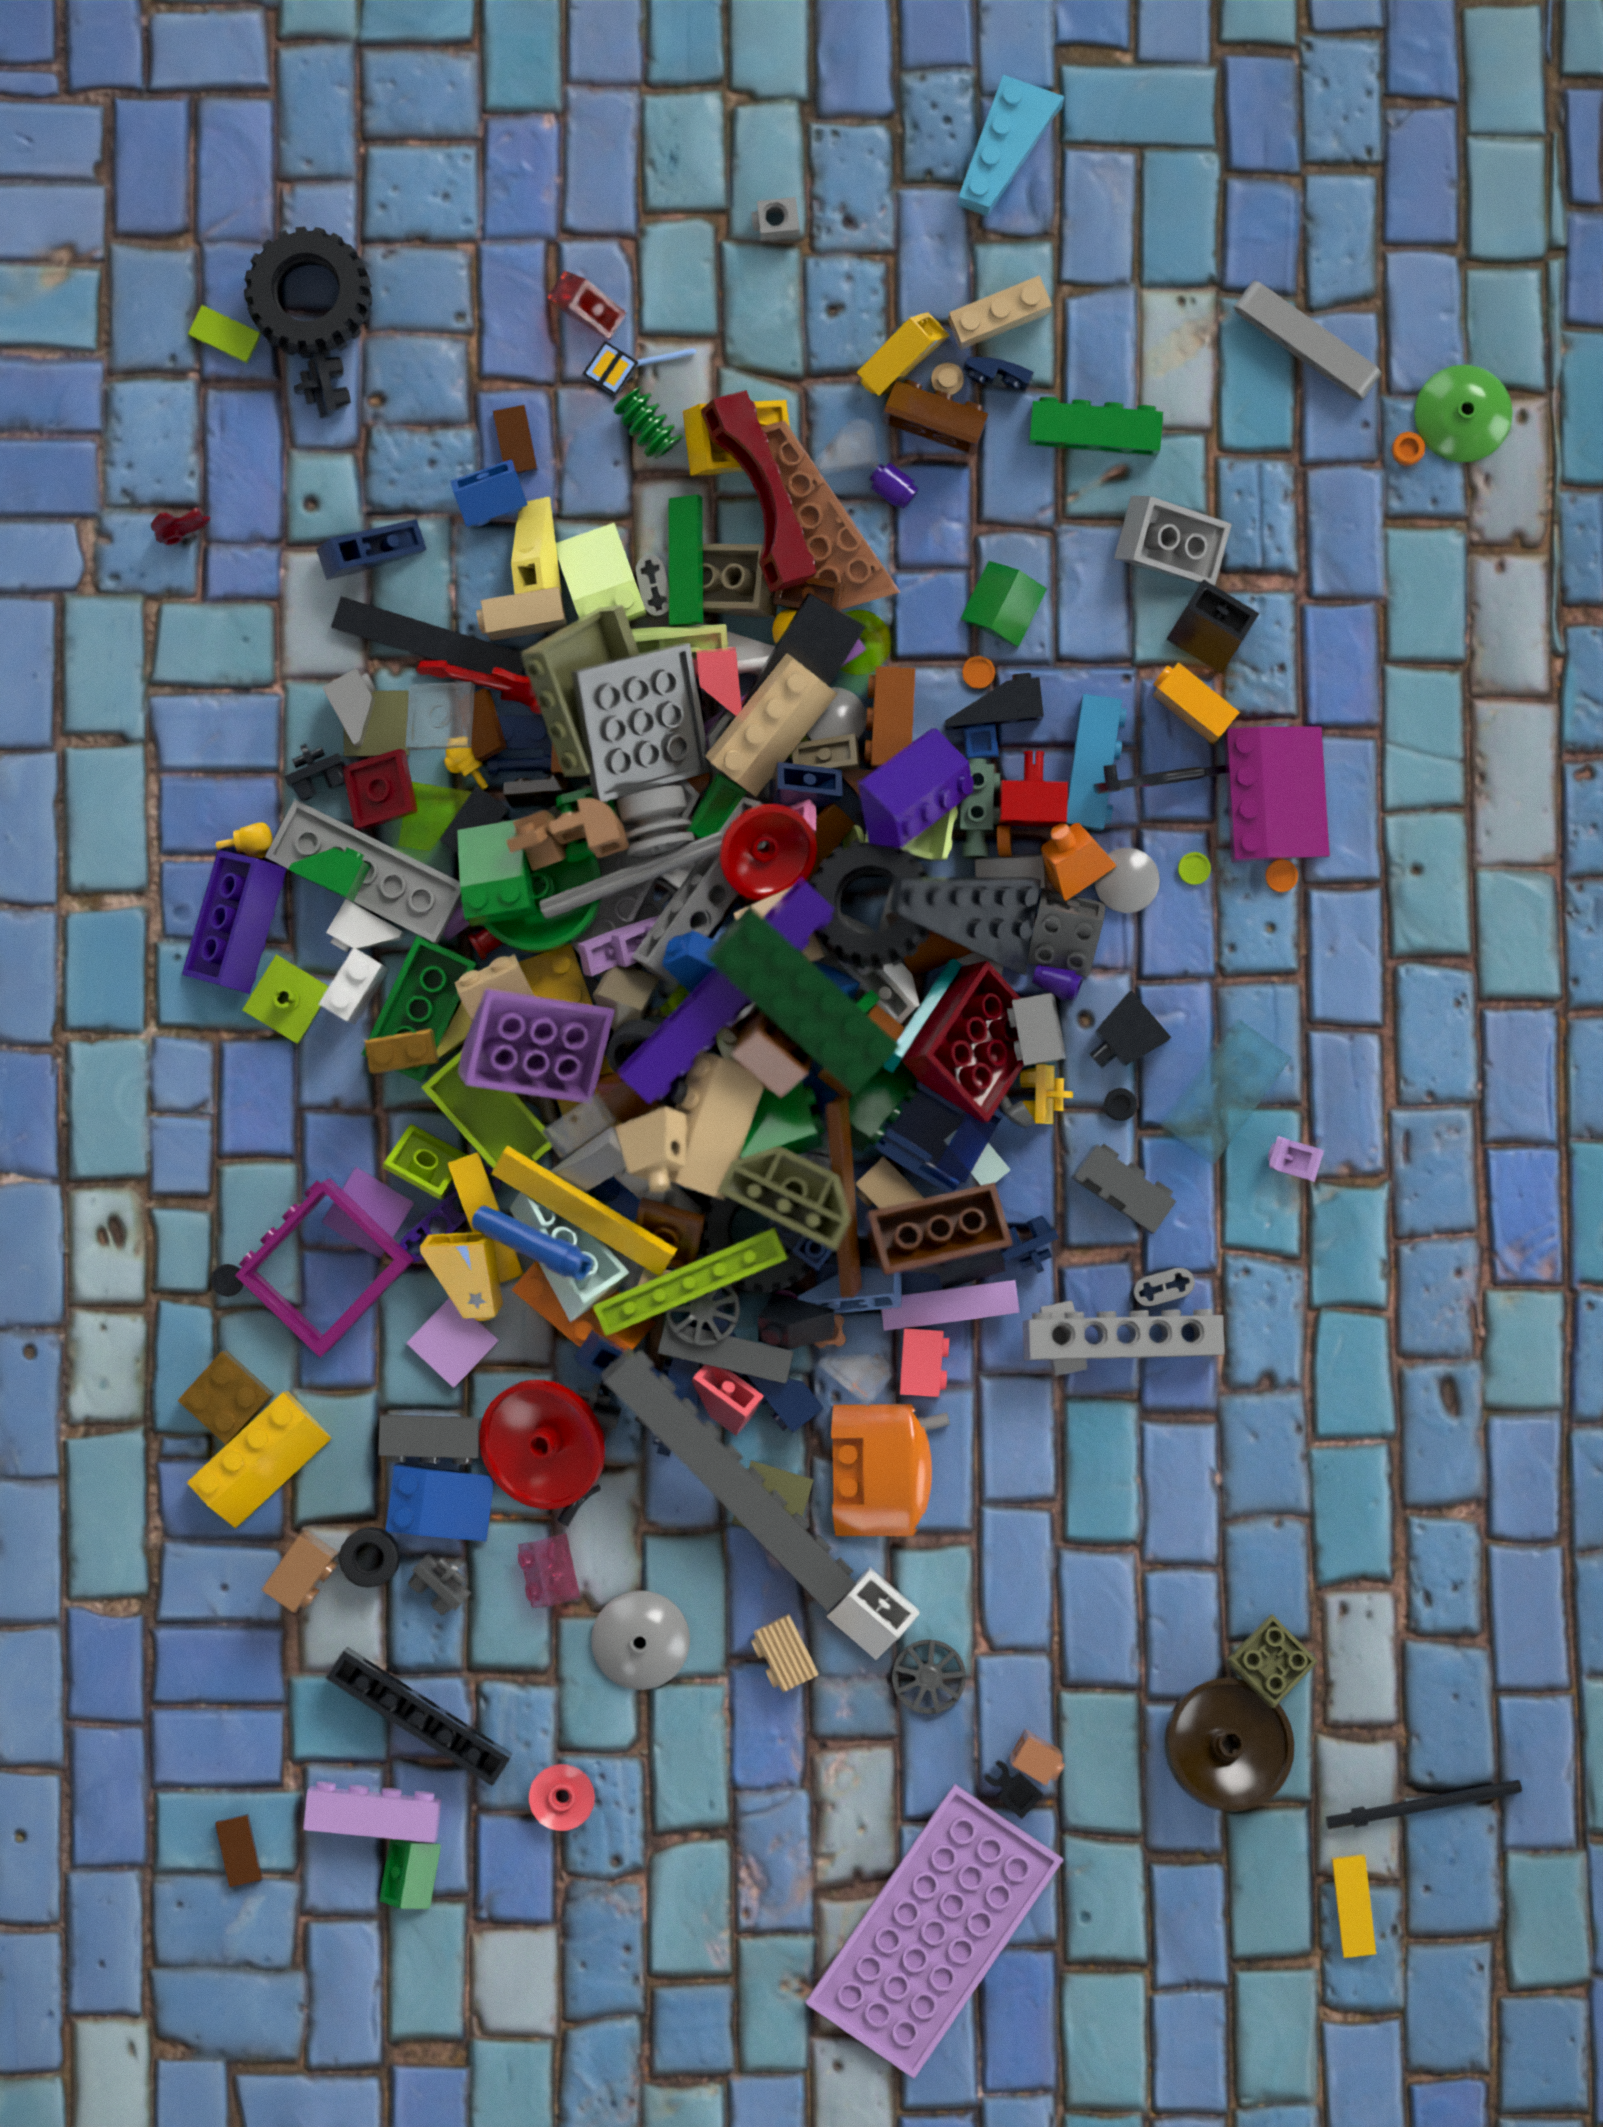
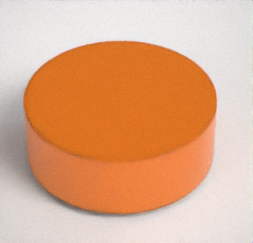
M1414 432L1401 433L1396 437L1391 446L1392 457L1403 466H1412L1418 463L1425 452L1423 439Z
M1010 824L997 826V849L1000 857L1012 856Z

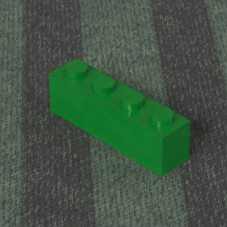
M1040 397L1039 401H1033L1031 406L1028 445L1158 456L1161 448L1163 412L1156 411V407L1151 405H1138L1137 409H1126L1124 404L1116 402H1106L1104 407L1091 406V401L1075 399L1072 400V404L1059 403V399L1055 397Z

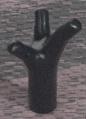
M600 1485L592 1487L578 1501L565 1506L557 1520L561 1524L569 1526L580 1506L591 1495L601 1491Z

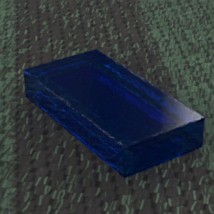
M966 1113L936 1167L965 1183L997 1125L990 1121L982 1123Z

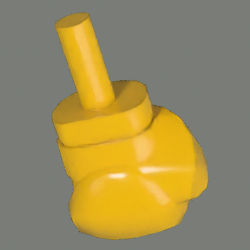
M461 737L451 742L445 749L446 758L443 760L445 767L452 773L461 772L464 777L472 774L481 790L488 788L487 782L478 770L484 764L475 760L469 738Z
M258 822L234 830L233 838L217 841L216 848L219 850L235 846L238 853L244 852L248 857L261 859L265 857L273 842V837L269 826L266 823Z

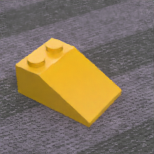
M786 400L753 401L761 427L780 421H786L790 427ZM708 403L698 404L682 411L690 476L744 471L726 450L712 441L700 411Z

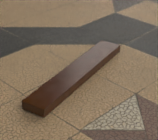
M837 1096L826 1106L831 1172L839 1175L851 1218L850 1224L837 1249L841 1298H853L862 1289L849 1106L848 1096Z

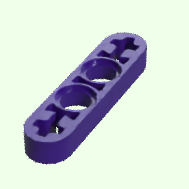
M485 1167L487 1176L492 1173L493 1168ZM495 1176L492 1183L495 1185L493 1190L496 1194L501 1188L502 1180ZM457 1189L402 1238L399 1245L405 1251L409 1249L408 1240L416 1242L423 1236L418 1233V1230L422 1227L427 1236L433 1234L429 1224L435 1216H441L446 1219L448 1228L444 1234L453 1233L468 1220L465 1213H459L454 1208L453 1202L455 1197L458 1196ZM411 1254L415 1259L412 1263L420 1262L424 1259L422 1254L419 1256Z

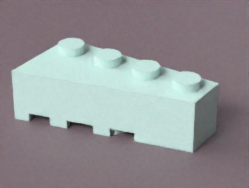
M522 1192L519 1193L509 1208L516 1220L555 1239H563L578 1246L582 1253L592 1258V1266L588 1275L580 1281L570 1276L563 1277L548 1270L544 1264L538 1262L570 1322L587 1312L593 1305L615 1293L628 1276L629 1271L604 1242Z

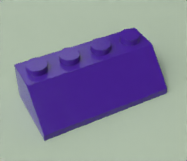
M929 729L858 783L869 844L902 848L974 792V781L971 776L969 761L938 729Z
M222 850L217 851L182 975L240 992L251 993L252 986L256 980L260 958L265 949L269 927L274 918L278 896L284 884L287 868L253 857Z

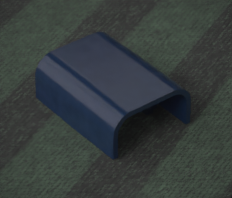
M918 1080L916 1087L920 1090L910 1103L904 1100L900 1105L903 1111L893 1125L888 1122L884 1125L883 1129L886 1132L875 1147L872 1144L869 1145L943 1192H955L967 1174L968 1169L944 1140L966 1121L970 1120L987 1141L1005 1114L996 1109L988 1123H982Z

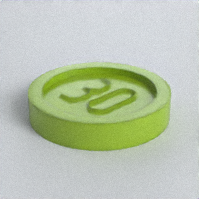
M1198 852L1186 854L1178 864L1180 878L1190 885L1203 883L1211 872L1208 858Z

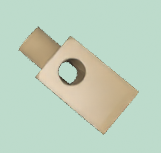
M663 1107L616 1127V1133L628 1172L633 1176L648 1180L651 1192L667 1191L670 1188L668 1173L683 1168L686 1164V1114Z

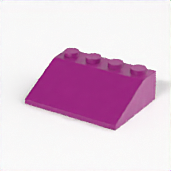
M1322 726L1227 728L1223 735L1227 772L1226 784L1231 863L1329 857Z

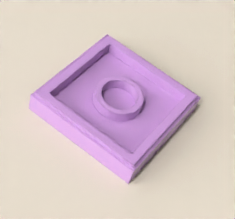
M449 1297L412 1336L407 1344L446 1382L455 1388L500 1340L480 1321H476L475 1318L463 1319Z

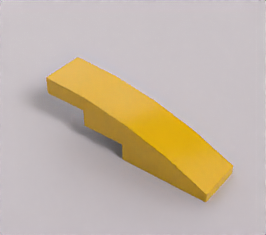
M477 1152L447 1163L472 1232H479L472 1227V1219L478 1208L486 1205L501 1212L480 1153ZM493 1240L500 1283L524 1275L516 1251Z

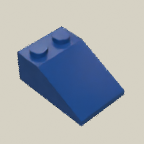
M398 1463L394 1465L386 1531L486 1542L495 1481L491 1475Z

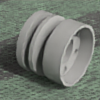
M682 786L649 789L625 796L615 802L618 817L622 824H636V829L626 833L628 842L640 841L626 849L629 858H653L695 841L692 832L678 833L691 827V821L689 819H675L674 815L687 809Z

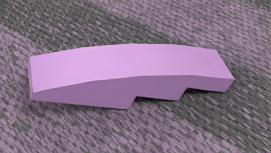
M660 915L626 925L579 943L578 949L584 975L592 977L617 965L627 967L636 963L637 961L631 956ZM694 915L690 919V924L694 920Z
M1011 1280L905 1294L901 1298V1307L881 1309L885 1331L1020 1313L1016 1281Z

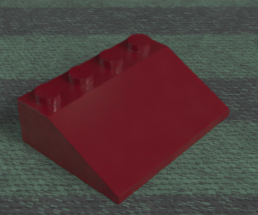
M987 960L962 966L901 1061L922 1084L980 1122L988 1123L1024 1066L1023 1059L1017 1060L1014 1048V1041L1019 1040L1017 1027L1011 1028L1008 1016V1008H1013L1012 1000L1021 998Z

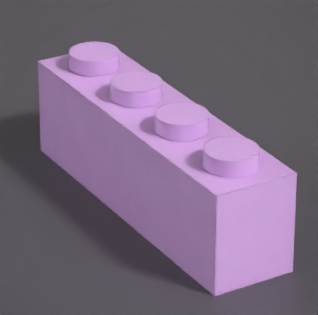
M316 1782V1786H311L307 1790L303 1830L435 1843L438 1839L442 1799L434 1798V1793L416 1791L414 1796L401 1795L402 1790L382 1788V1793L368 1792L369 1787L363 1785H349V1790L337 1789L336 1783Z

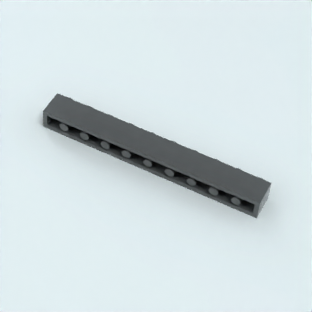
M630 1347L625 1350L600 1374L604 1382L828 1611L856 1585L850 1576L853 1569L841 1557L835 1560L828 1553L832 1549L831 1546L819 1534L814 1538L806 1530L810 1525L797 1511L791 1515L784 1506L788 1502L776 1489L769 1492L762 1485L766 1479L755 1467L752 1466L747 1469L740 1462L744 1458L743 1455L731 1443L725 1446L718 1439L721 1433L709 1420L703 1424L698 1419L696 1414L699 1410L687 1397L681 1401L673 1393L677 1387L665 1374L658 1377L651 1370L654 1363L641 1350L637 1354Z

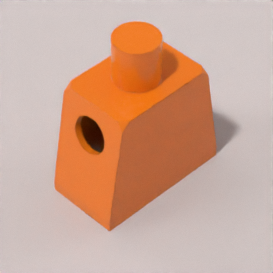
M1074 823L1070 827L1067 824L1056 825L1051 830L1052 839L1041 847L1048 880L1065 902L1117 867L1103 848L1080 823Z

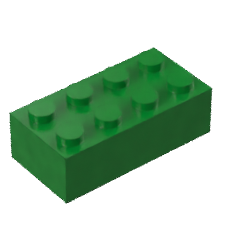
M416 936L368 1040L431 1029L434 1031L436 1048L438 1049L462 1002L455 982L460 980V977L465 973L478 970L479 965L422 937ZM366 1046L361 1053L365 1057H367ZM433 1064L395 1071L418 1082L425 1083Z

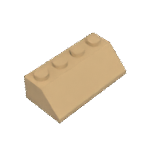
M786 653L705 757L756 797L772 778L777 762H784L838 694Z
M700 1050L695 1056L694 1064L689 1069L685 1083L688 1084V1093L683 1103H677L675 1108L676 1111L686 1114V1164L683 1168L668 1173V1179L671 1182L724 1200L725 1195L718 1192V1189L731 1162L737 1160L740 1156L764 1086L759 1078L748 1069L741 1067L738 1063Z

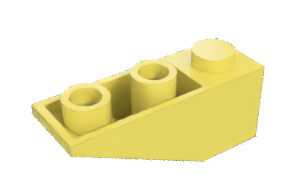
M550 497L527 501L528 505L522 507L518 512L511 558L514 593L520 594L559 587L562 593Z

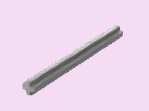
M721 832L712 834L675 850L668 851L541 900L539 902L541 912L545 918H551L720 852L721 841L724 835Z

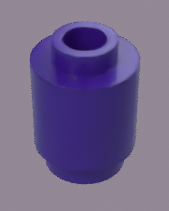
M890 462L886 466L880 464L869 478L873 482L870 489L894 507L898 505L902 509L907 507L919 490L914 485L915 481Z

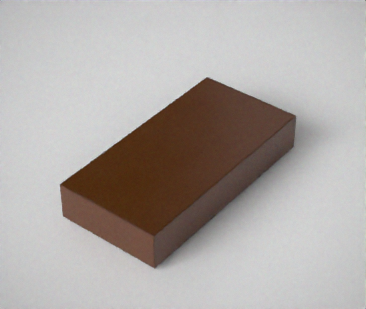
M525 405L493 411L502 461L505 462L512 459L517 474L538 470Z
M483 688L458 702L475 760L483 762L507 749L490 690Z
M249 1814L216 1821L215 1825L229 1887L262 1880L263 1877Z

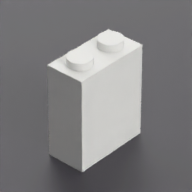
M353 948L319 1004L345 1021L355 1025L389 969Z

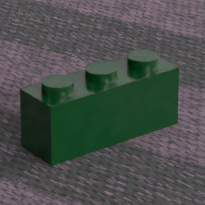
M900 1061L893 1073L882 1065L848 1102L851 1146L861 1153L869 1144H872L874 1147L878 1144L886 1132L883 1129L884 1125L887 1122L893 1125L903 1111L900 1105L904 1100L910 1103L920 1090L916 1087L918 1079L902 1061Z

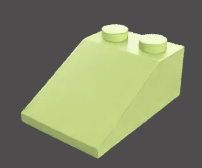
M615 523L556 543L557 557L579 619L599 607L623 605L628 622L647 615Z

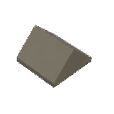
M617 965L606 971L593 994V998L599 1007L614 1010L611 1023L614 1032L622 1023L627 1021L646 1020V1012L651 1008L659 978L631 966L623 967ZM634 1040L623 1042V1047L625 1049L630 1048Z

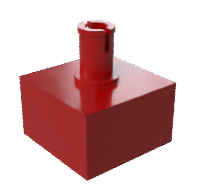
M1023 751L1024 780H1002L1000 783L999 825L1055 827L1058 824H1066L1068 782L1043 781L1045 752H1035L1034 765L1033 751Z

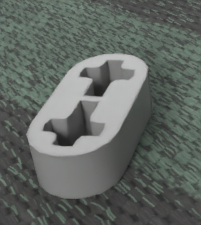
M646 555L636 564V576L646 613L652 617L661 618L669 613V585L663 562L658 557ZM652 562L653 567L660 568V571L655 572L656 583L650 584L647 574H641V571L646 569V563ZM653 589H658L660 598H666L667 600L666 603L662 604V610L656 611L654 606L648 605V602L653 601L651 591Z
M1173 1268L1139 1279L1134 1284L1133 1296L1139 1304L1144 1306H1154L1182 1298L1193 1290L1195 1285L1194 1277L1190 1271L1184 1268ZM1176 1273H1180L1181 1277L1188 1278V1283L1184 1284V1291L1179 1292L1177 1287L1167 1289L1165 1283L1175 1280ZM1145 1282H1148L1151 1287L1158 1285L1162 1287V1291L1152 1294L1153 1300L1151 1301L1139 1295V1291L1144 1289L1143 1284Z

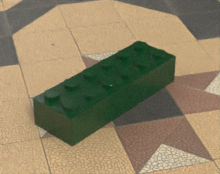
M751 905L704 954L720 972L853 1095L865 1085L900 1047L894 1038Z

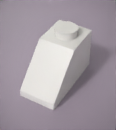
M345 899L326 932L333 936L330 943L345 952H348L350 947L360 951L403 939L405 935L403 931Z

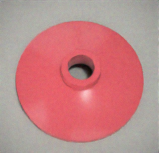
M557 1764L542 1770L530 1787L529 1805L533 1815L542 1825L552 1830L566 1831L580 1826L589 1817L594 1807L595 1793L590 1779L583 1771L572 1765ZM560 1790H565L569 1798L567 1801L561 1802L557 1799L556 1793Z

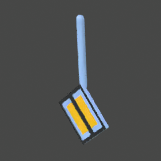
M605 340L582 375L617 397L636 367L695 355L697 351L692 348L635 360Z

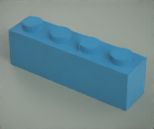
M1083 694L1081 697L1068 788L1066 824L1069 827L1074 823H1080L1087 830L1102 832L1105 824H1111L1113 805H1108L1109 790L1108 793L1098 794L1094 792L1093 784L1105 782L1103 766L1113 765L1114 759L1120 760L1122 741L1117 740L1118 727L1124 728L1127 708H1121L1122 699Z

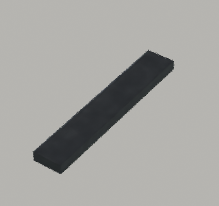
M342 596L340 597L331 625L332 629L434 661L445 660L447 664L490 675L493 667H499L522 676L525 667L521 656L522 652Z

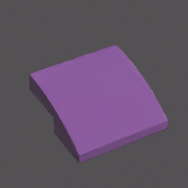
M356 1166L342 1187V1190L392 1238L414 1205L412 1200ZM335 1202L332 1203L321 1222L351 1242L381 1258L385 1251Z

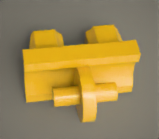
M1036 1064V1068L1021 1070V1087L1035 1088V1101L1022 1100L1036 1124H1054V1111H1064V1098H1073V1091H1064V1078H1055L1054 1065Z

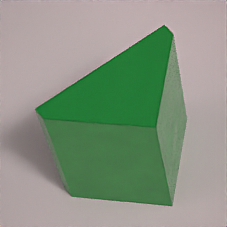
M988 561L960 620L1019 648L1047 588L1021 570Z

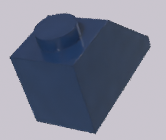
M777 762L769 784V804L789 807L810 799L816 805V809L841 800L842 769Z

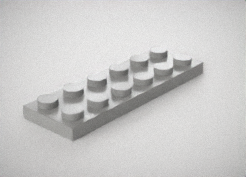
M294 799L265 858L289 869L291 863L332 848L344 852L346 847H349L363 854L362 861L371 866L354 903L438 944L462 898L460 882Z

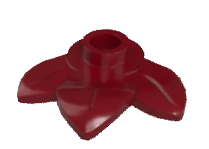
M198 507L180 518L161 512L152 521L150 527L155 532L154 535L157 542L164 543L165 545H175L181 542L186 534L205 527L211 518L210 516L202 517Z

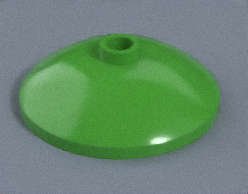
M1455 365L1434 374L1420 390L1414 408L1417 432L1428 449L1443 459L1459 463L1478 461L1492 454L1507 437L1513 414L1509 394L1500 380L1490 372L1472 365ZM1462 405H1470L1472 414H1464L1461 410Z

